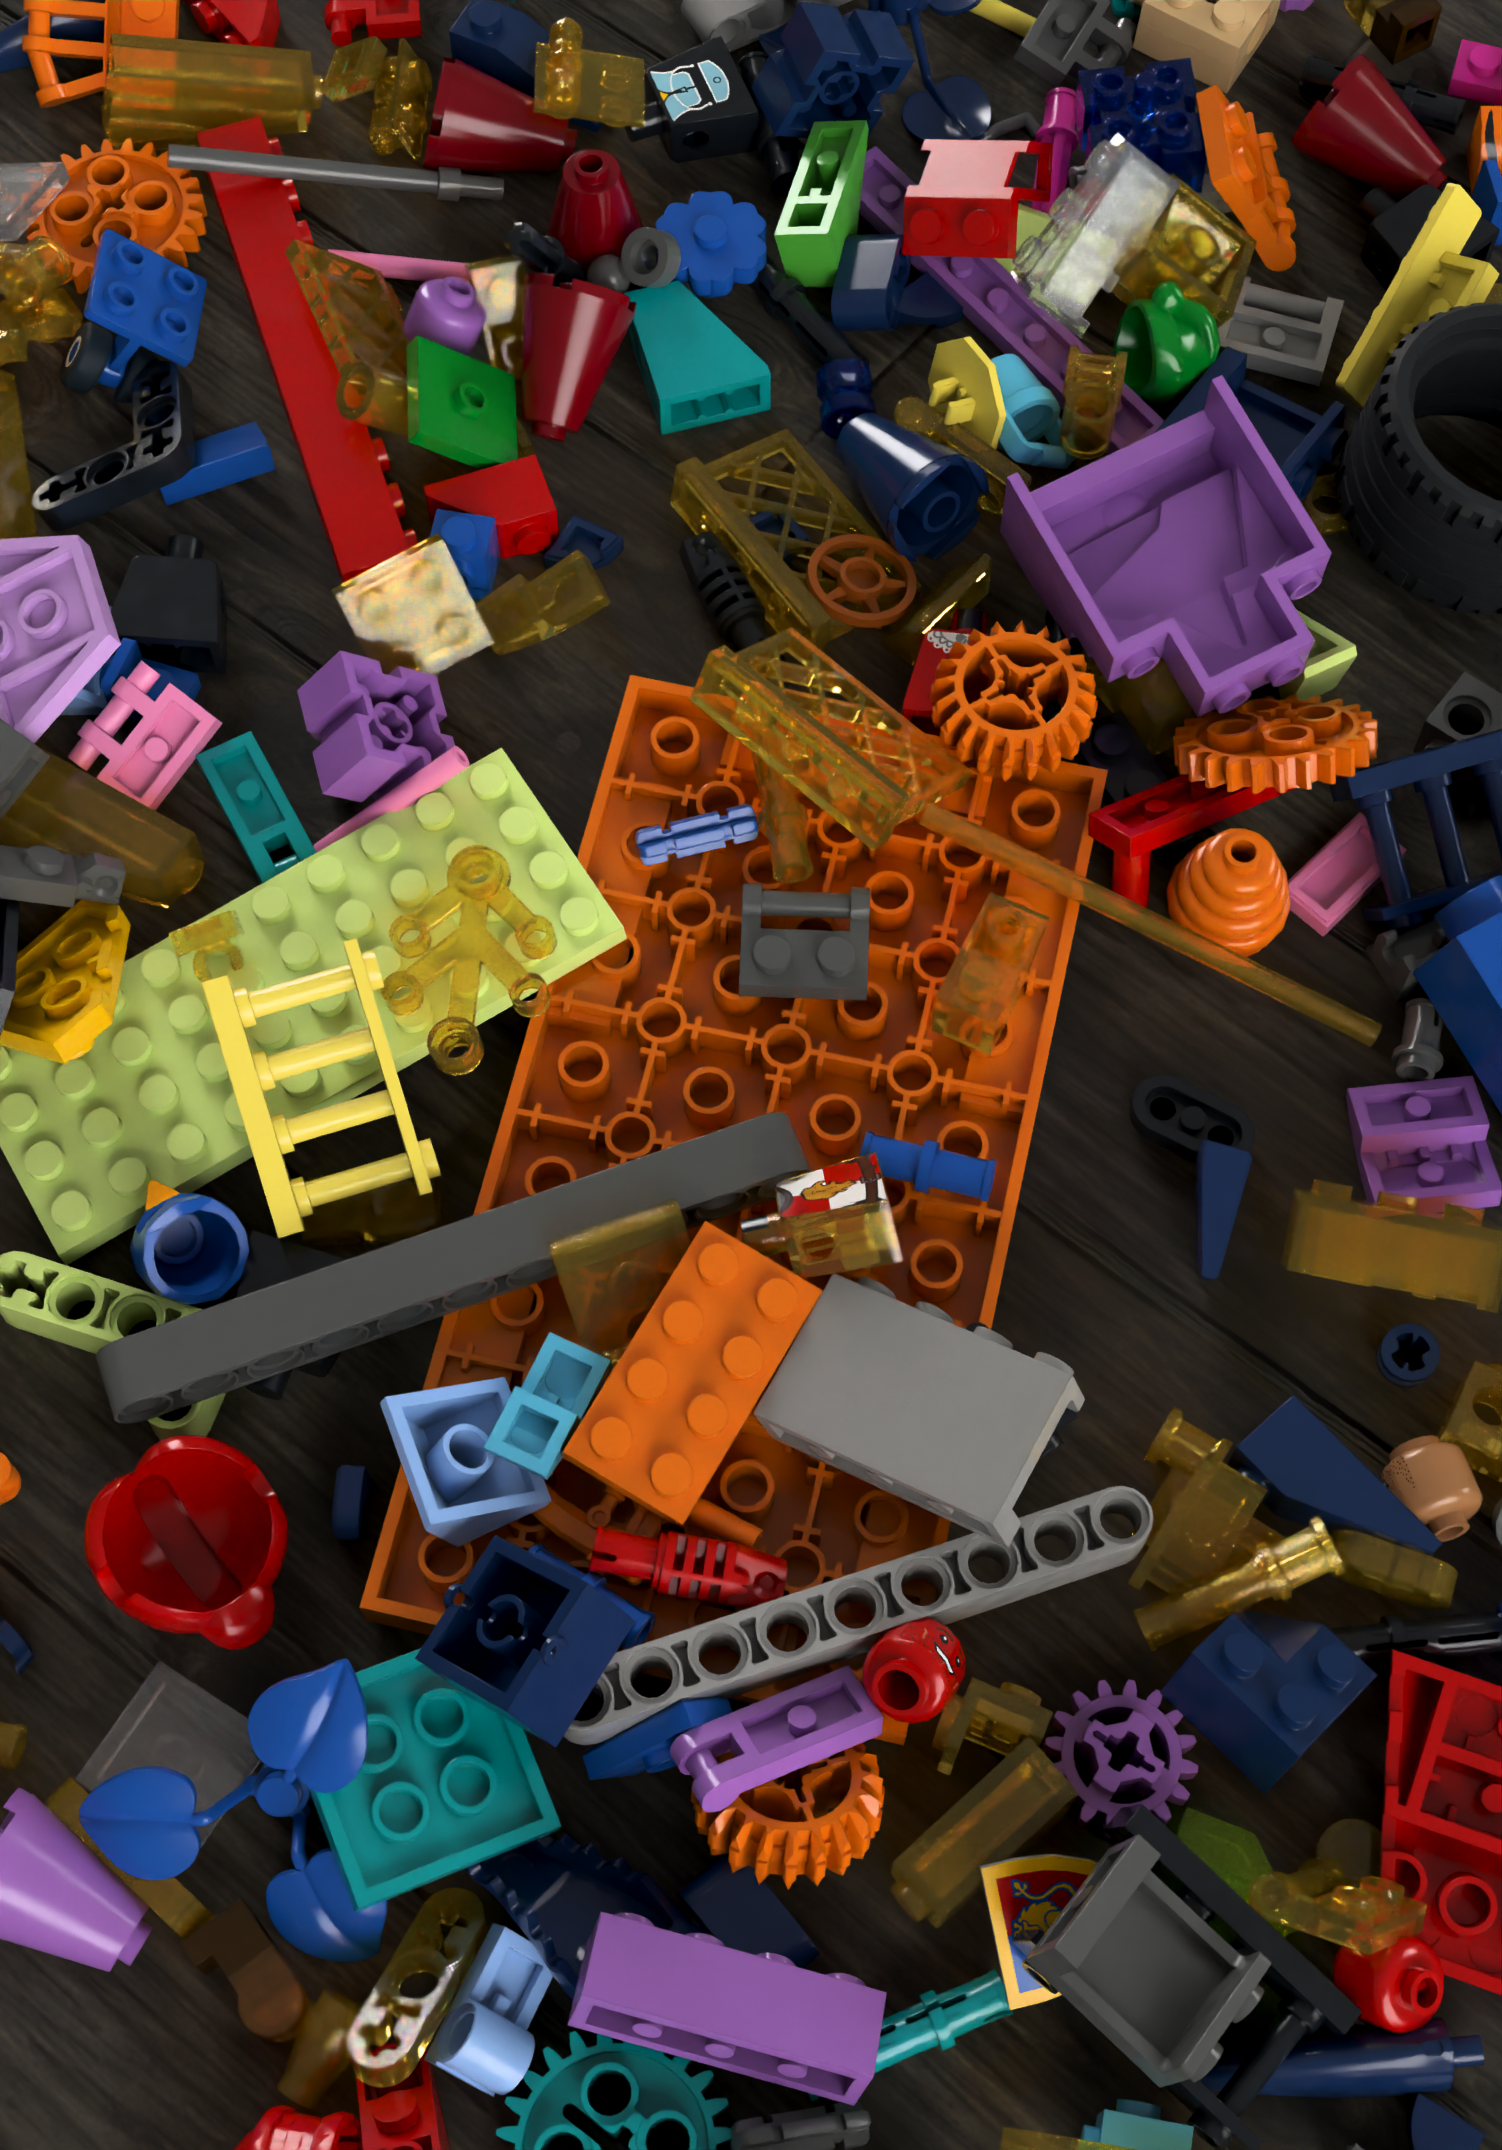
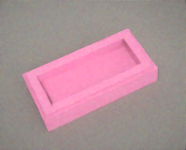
M1361 812L1288 880L1291 901L1290 910L1322 937L1382 880L1367 820ZM1399 844L1402 858H1404L1407 850Z

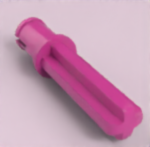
M1066 87L1053 88L1047 93L1043 126L1038 129L1035 137L1036 142L1053 144L1050 202H1031L1030 208L1062 219L1071 153L1076 150L1079 139L1074 129L1080 97L1074 90ZM1037 160V166H1036V173H1035V180H1034L1033 189H1036V188H1037L1038 160Z

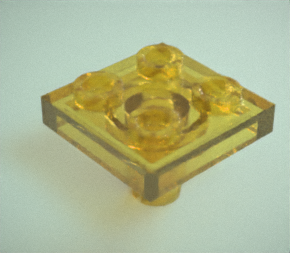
M438 533L331 589L365 656L379 660L383 674L389 675L398 666L435 675L494 643L444 540Z

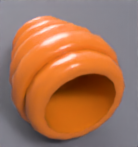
M1230 828L1198 843L1174 867L1166 889L1168 914L1171 917V924L1181 941L1197 954L1217 961L1241 960L1258 953L1283 930L1291 908L1287 872L1282 866L1274 848L1262 835L1245 828Z

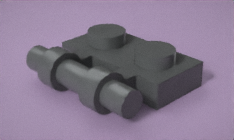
M1048 0L1013 58L1057 88L1068 73L1077 79L1078 87L1075 92L1080 97L1079 107L1090 108L1096 98L1102 97L1107 92L1113 80V69L1116 65L1122 64L1132 50L1133 43L1131 39L1136 33L1137 28L1135 23L1128 18H1120L1116 25L1102 17L1111 2L1109 0ZM1087 40L1097 46L1098 54L1096 58L1082 50Z

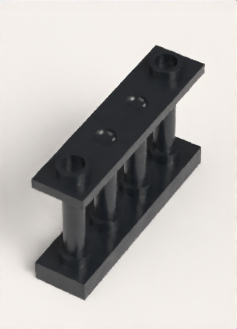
M1143 1804L1120 1808L1103 1830L1117 1844L1140 1834L1161 1854L1151 1868V1871L1240 1955L1248 1956L1260 1951L1272 1962L1261 1979L1282 1998L1277 2005L1281 2013L1219 2094L1215 2096L1200 2080L1192 2082L1188 2079L1165 2086L1192 2113V2116L1187 2121L1188 2125L1194 2126L1193 2131L1215 2150H1225L1227 2147L1231 2150H1258L1264 2141L1240 2119L1241 2115L1304 2033L1314 2035L1316 2031H1322L1327 2034L1345 2035L1363 2011ZM1040 1929L1021 1930L1012 1942L1028 1957L1045 1933ZM1025 1958L1021 1963L1025 1971L1043 1988L1053 1994H1057L1058 1991Z

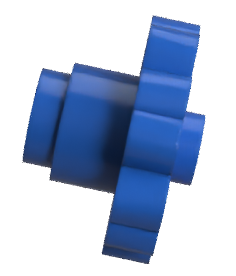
M695 192L690 197L688 205L677 202L671 203L667 206L664 215L656 221V229L669 232L674 236L680 247V267L677 275L671 282L679 280L682 284L688 283L695 295L706 298H718L731 292L735 283L750 284L754 282L758 272L766 265V221L758 214L757 209L751 203L740 202L733 205V200L727 192ZM658 252L656 254V264L658 262Z

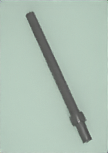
M168 144L167 167L430 193L434 194L435 200L458 202L460 197L502 201L504 194L503 178L461 174V168L438 166L436 171Z

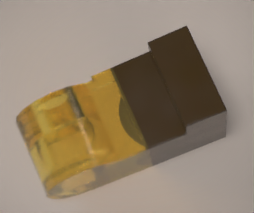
M1343 0L1351 17L1392 65L1431 47L1442 11V6L1437 0ZM1409 31L1412 35V38L1409 41L1405 42L1407 33Z

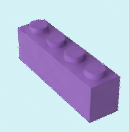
M601 1912L586 1943L568 2026L854 2106L874 2077L887 1992L866 1987L861 1979L845 1973L824 1975L796 1967L790 1959L779 1954L760 1953L753 1955L725 1947L721 1940L708 1934L689 1933L682 1935L654 1927L650 1920L638 1914L617 1913L612 1915Z

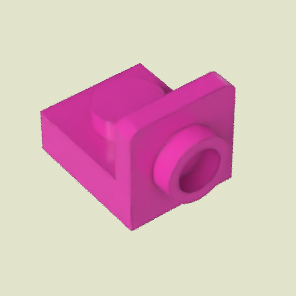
M1462 39L1447 94L1502 106V48Z

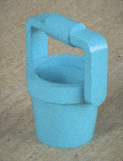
M1003 354L991 359L996 366L1006 411V418L1000 438L998 439L997 448L1006 451L1009 457L1018 463L1052 469H1067L1079 456L1080 449L1059 417L1061 409L1051 390L1040 383L1019 356ZM1042 436H1045L1049 444L1038 443L1035 441L1040 439Z

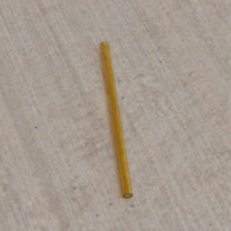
M929 801L918 823L1368 1046L1373 1045L1381 1031L1382 1024Z

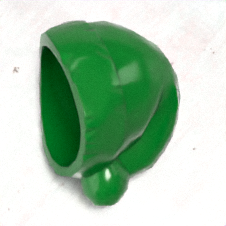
M1172 281L1160 282L1153 290L1151 299L1133 300L1122 315L1113 348L1115 374L1146 403L1166 405L1183 399L1219 356L1220 337L1214 316L1202 303L1185 298L1182 290L1176 283Z

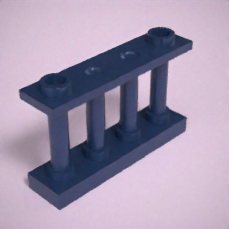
M1502 729L1371 765L1368 768L1355 770L1356 775L1353 777L1336 775V783L1329 784L1333 802L1355 799L1357 809H1364L1388 902L1362 909L1364 921H1386L1388 930L1414 925L1425 921L1423 910L1452 902L1480 884L1502 875V869L1470 878L1447 785L1452 783L1451 771L1471 766L1473 776L1480 775L1502 860ZM1413 783L1415 793L1422 792L1446 884L1416 894H1412L1388 803L1394 800L1391 788Z

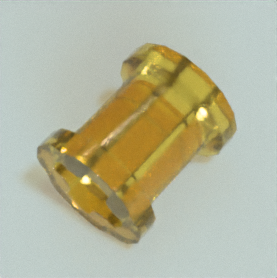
M1174 1407L1154 1439L1145 1459L1153 1464L1161 1460L1195 1481V1489L1204 1493L1234 1442L1226 1437L1220 1440L1215 1439L1183 1420L1184 1412Z

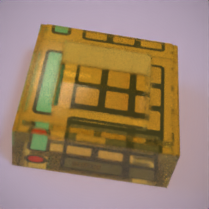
M374 36L335 49L321 91L333 103L373 90L387 48Z

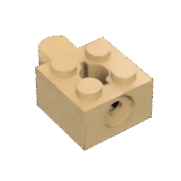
M1129 0L1142 7L1132 48L1207 85L1213 86L1217 84L1220 90L1227 94L1273 26L1281 0Z

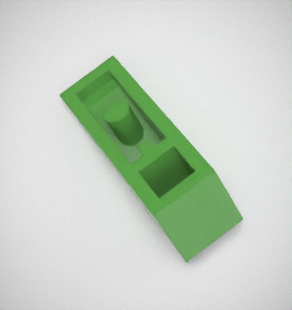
M867 120L813 123L774 233L785 274L788 278H797L804 287H833L845 239L848 235H857L869 132Z

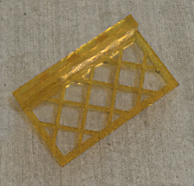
M787 428L705 465L696 456L677 464L670 504L696 535L708 531L715 533L739 563L742 572L750 582V586L755 590L757 598L765 607V619L803 665L823 656L827 642L857 628L856 626H851L831 618L807 589L806 574L792 571L783 561L785 550L787 553H791L790 555L810 559L812 553L820 545L789 538L788 532L791 518H794L800 525L824 530L822 543L829 540L831 532L844 535L860 534L882 539ZM782 452L795 467V473L790 474L761 467L762 460ZM729 476L751 481L748 496L725 491L717 480ZM757 483L790 490L788 505L755 498L754 494ZM797 492L821 497L829 507L828 514L795 507L794 503ZM771 512L774 513L773 519H778L777 513L784 514L785 520L781 536L758 531L749 520L750 513ZM839 550L829 554L828 557L843 564L849 558L864 557L867 550H862L861 554ZM875 553L874 561L882 566L887 577L904 581L900 572L891 562ZM817 566L819 584L823 591L828 594L837 588L836 581L821 578L823 569ZM918 581L914 600L919 598L922 585ZM905 594L881 595L877 600L880 612L895 607L902 601ZM851 604L850 610L865 613L861 605Z
M792 627L737 653H734L725 645L710 651L690 697L692 703L872 850L888 842L896 825L966 786L972 774L969 768ZM788 652L805 666L780 661L779 655ZM783 681L808 686L810 694L784 688ZM824 690L839 693L849 702L825 697ZM829 718L852 722L855 725V730L830 725ZM870 727L883 729L895 739L871 734ZM875 754L899 759L901 768L877 763ZM916 763L930 766L941 776L917 771Z

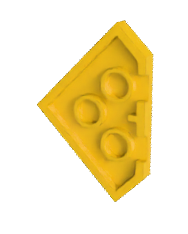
M80 900L73 908L68 910L17 954L15 993L0 1036V1045L62 1064L81 1057L92 1048L95 1038L113 1023L131 927L130 922L119 905Z

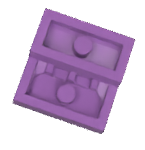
M1473 1075L1347 1088L1346 1101L1352 1139L1372 1219L1500 1205L1502 1184L1486 1142L1490 1123Z

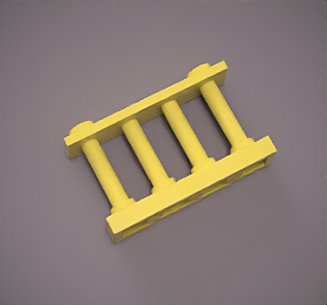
M357 938L343 941L349 964L248 993L246 987L233 990L228 975L201 982L278 1238L306 1231L302 1217L314 1214L313 1207L412 1177L414 1178L419 1196L433 1192L429 1179L441 1176L430 1138L417 1141L373 995L374 990L384 988L374 951L370 950L361 953ZM357 989L368 1027L266 1056L265 1050L252 1053L245 1028L257 1025L255 1018ZM376 1052L386 1090L285 1119L284 1113L271 1117L264 1091L276 1088L274 1081ZM395 1115L406 1152L308 1182H304L303 1176L290 1180L283 1154L295 1151L293 1144Z

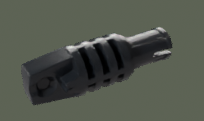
M713 531L703 532L697 536H691L682 540L679 555L695 595L700 599L702 607L707 611L710 621L715 624L717 633L727 641H733L749 668V673L753 679L762 680L764 678V673L761 670L762 666L768 677L777 673L786 663V658L763 623L765 620V607L757 598L755 590L750 586V582L742 572L739 563Z

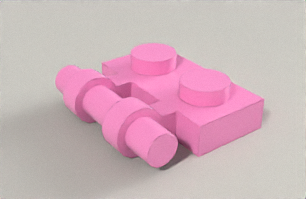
M141 660L127 679L121 676L111 688L115 695L93 722L88 719L77 733L81 739L67 757L86 771H88L101 753L110 759L95 780L140 815L149 819L196 759V755L200 754L223 723L171 683L166 686L160 696L154 701L147 693L161 675ZM136 710L143 718L123 744H121L114 736L132 712Z

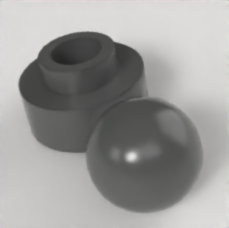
M651 227L638 228L625 240L621 251V258L613 254H604L596 257L589 264L586 271V282L600 285L622 294L627 292L631 282L635 285L649 288L665 287L675 278L680 267L681 252L678 242L667 231ZM658 252V262L655 267L654 259Z

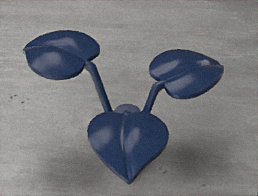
M868 0L867 10H880V12L890 13L897 26L910 24L922 82L926 90L916 92L906 99L902 109V122L907 133L920 143H923L924 139L981 140L985 137L991 125L989 99L985 91L975 81L962 75H954L944 79L936 86L932 79L920 24V11L925 10L928 6L939 15L952 16L973 9L982 0ZM787 23L772 32L759 34V44L763 52L770 55L785 49L780 36Z

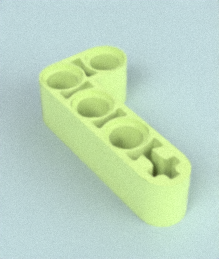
M11 1251L0 1255V1314L4 1320L15 1328L97 1354L107 1344L128 1336L132 1327L141 1321L153 1320L156 1321V1326L202 1310L26 1252ZM29 1283L32 1285L36 1293L26 1290ZM86 1300L95 1301L93 1309L85 1317L76 1320L67 1319L69 1311L77 1303ZM226 1393L192 1404L187 1415L180 1420L164 1421L162 1419L163 1415L147 1421L160 1440L185 1435L206 1437L212 1428Z

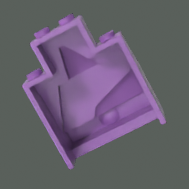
M1223 375L1211 380L1204 410L1047 485L1029 492L1018 472L1007 477L1000 533L1032 588L1069 641L1073 637L1078 638L1088 657H1093L1107 683L1124 675L1129 679L1137 678L1153 669L1162 657L1198 718L1214 709H1217L1218 713L1231 711L1243 704L1251 696V691L1271 682L1273 687L1284 685L1304 671L1315 639L1291 600H1297L1308 595L1321 584L1332 552Z

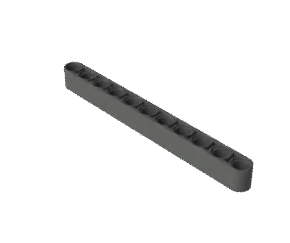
M773 1112L120 1338L102 1347L96 1354L97 1365L114 1421L130 1424L158 1417L702 1225L705 1221L711 1222L778 1198L776 1185L779 1182L812 1172L788 1114Z

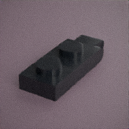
M1121 710L1094 722L1089 738L1086 739L1085 743H1080L1079 751L1074 756L1078 764L1108 770L1102 797L1107 806L1169 780ZM1191 833L1151 851L1159 862L1164 863L1196 846L1195 838Z

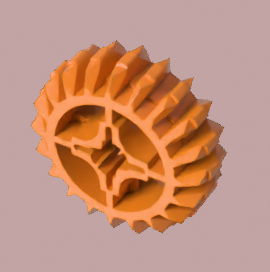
M997 621L991 628L990 636L988 637L974 628L971 635L968 636L967 644L954 642L953 647L949 650V658L941 659L937 666L935 683L931 685L930 701L933 702L931 719L934 727L941 728L940 739L943 747L957 746L956 757L959 764L975 758L977 759L976 768L980 776L992 766L1000 768V774L1004 782H1006L1011 777L1013 770L1021 769L1028 780L1031 781L1037 774L1038 765L1054 774L1055 770L1060 766L1061 757L1073 760L1079 751L1080 743H1085L1091 734L1093 725L1091 720L1096 716L1098 701L1094 695L1096 687L1094 674L1085 673L1087 663L1085 662L1084 654L1070 655L1071 646L1069 645L1068 638L1051 643L1047 626L1039 631L1037 635L1027 633L1023 621L1016 626L1014 632H1005ZM982 680L986 685V690L980 692L979 700L969 704L965 694L973 685ZM1057 698L1061 711L1046 723L1042 717V711L1046 709L1047 702Z
M862 1742L740 1793L730 1806L714 1813L706 1812L702 1809L693 1794L691 1786V1802L693 1803V1810H695V1823L698 1827V1834L708 1835L707 1843L710 1846L711 1855L729 1853L728 1862L730 1863L732 1873L747 1866L755 1868L754 1874L759 1885L769 1874L782 1875L788 1890L796 1880L797 1875L805 1874L816 1886L825 1877L826 1868L843 1876L846 1868L850 1866L851 1858L863 1859L865 1852L869 1849L870 1839L875 1838V1833L879 1831L881 1825L882 1810L880 1808L883 1807L885 1788L882 1785L883 1778L878 1777L877 1755L865 1753L866 1746ZM732 1751L717 1756L716 1761L720 1764L735 1758ZM835 1808L833 1811L828 1813V1809Z

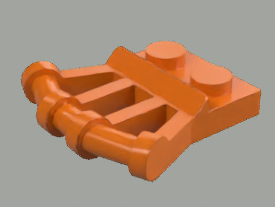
M23 0V12L29 13L28 35L22 36V51L28 54L40 89L35 93L40 108L57 106L104 90L176 96L180 0H105V3L73 0ZM54 16L104 21V43L50 38V18ZM51 56L103 60V71L60 84Z
M1215 84L1196 93L1211 183L1242 223L1264 265L1272 271H1285L1292 267L1296 260V245L1291 239V234L1296 229L1294 212L1287 208L1286 203L1290 200L1291 194L1288 181L1280 176L1274 152L1278 147L1274 134L1271 132L1257 134L1253 113H1245L1238 101L1230 104L1223 92Z

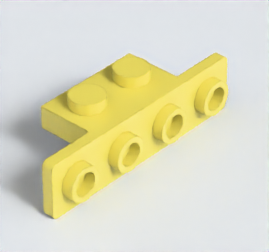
M1448 183L1437 203L1432 207L1428 219L1408 254L1403 258L1398 272L1381 302L1373 311L1368 325L1351 355L1344 362L1342 371L1336 379V387L1358 409H1363L1393 350L1406 334H1411L1416 325L1420 322H1428L1430 316L1439 312L1446 313L1453 307H1465L1473 303H1484L1500 275L1489 262L1459 255L1482 215L1481 209L1459 184Z

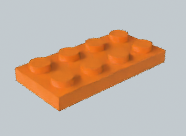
M705 1221L562 1452V1458L682 1529L823 1290Z

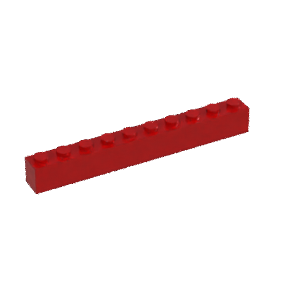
M260 117L196 133L199 147L283 155L278 137L267 138ZM205 171L349 607L417 589L413 565L423 562L419 544L413 528L402 530L399 518L405 517L407 514L398 483L386 484L383 473L391 471L386 448L381 436L373 439L370 437L368 427L375 426V420L366 392L356 394L352 383L360 382L356 362L351 348L340 350L337 340L345 338L336 305L325 306L322 297L330 295L321 261L311 264L308 254L315 253V247L307 220L296 221L294 213L301 211L293 180Z

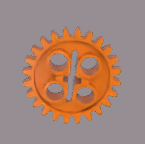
M127 138L124 141L120 150H113L108 139H103L101 152L93 153L86 144L81 145L82 158L77 160L63 153L60 156L64 168L57 170L46 166L43 171L47 183L33 182L31 188L35 199L24 201L28 217L23 219V224L34 258H39L44 273L54 271L59 285L62 286L73 279L79 294H83L90 286L100 236L106 229H111L168 260L187 268L189 265L185 252H199L201 248L198 236L207 234L204 217L208 216L198 178L191 177L189 169L167 167L168 151L157 157L152 142H148L139 152L134 151L131 138Z
M1292 694L1284 700H1277L1271 695H1266L1264 698L1247 699L1243 704L1226 713L1210 711L1199 718L1184 719V726L1176 727V736H1173L1175 766H1178L1179 774H1189L1190 782L1205 780L1206 788L1227 784V792H1234L1242 787H1251L1253 794L1260 793L1266 787H1274L1279 793H1285L1288 789L1292 788L1312 789V783L1315 781L1334 784L1336 783L1335 775L1353 777L1356 775L1355 768H1368L1370 766L1369 759L1377 758L1378 749L1377 720L1372 719L1371 711L1360 712L1359 704L1343 706V699H1335L1323 703L1321 702L1320 695L1310 697L1307 700H1298V696Z

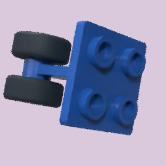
M106 229L100 236L84 315L87 319L118 335L113 344V336L108 330L92 322L84 323L75 333L64 355L60 369L61 383L82 394L88 393L96 383H99L106 387L116 388L113 398L115 402L132 403L133 382L142 371L159 362L158 357L154 353L140 346L183 367L188 366L194 356L207 281L203 277L119 233Z

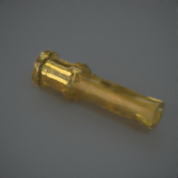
M1317 1515L1309 1519L1308 1528L1271 1545L1263 1540L1255 1544L1256 1548L1250 1550L1253 1557L1145 1607L1133 1610L1151 1651H1156L1159 1647L1177 1638L1196 1631L1267 1597L1272 1596L1274 1601L1279 1599L1282 1602L1292 1598L1293 1589L1329 1572L1336 1577L1346 1573L1340 1555L1321 1518Z

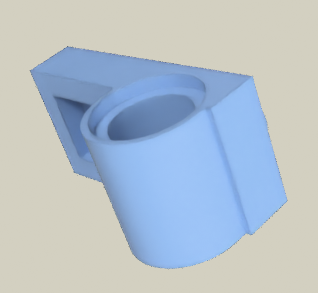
M492 1924L424 2058L429 2063L493 2097L495 2093L505 2095L512 2091L526 2074L535 2049L534 2036L527 2029L553 1978V1975L531 1941L505 1926Z

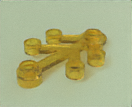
M472 845L460 850L452 859L447 871L448 885L412 914L398 917L389 929V937L399 955L410 959L422 956L406 970L394 972L384 980V988H381V994L392 1013L400 1016L415 1013L423 1004V990L454 966L448 1016L434 1025L427 1038V1047L435 1065L439 1070L449 1075L467 1074L474 1070L483 1058L484 1045L474 1025L482 964L508 990L512 1005L521 1016H539L547 1010L551 1002L550 992L545 980L536 973H528L486 930L489 907L515 930V937L522 954L529 959H544L554 952L557 946L554 928L547 918L534 915L509 889L511 871L506 859L499 852L483 845ZM477 876H490L481 883L471 884L472 880ZM461 909L459 927L428 951L432 942L430 931ZM408 931H420L419 936L411 942L401 941L402 936ZM534 932L546 933L545 938L538 943L526 942L528 936ZM403 987L412 988V992L408 997L400 1000L393 999V995L398 989ZM525 990H540L539 995L531 1001L519 999ZM455 1047H469V1050L463 1055L456 1058H448L449 1053Z

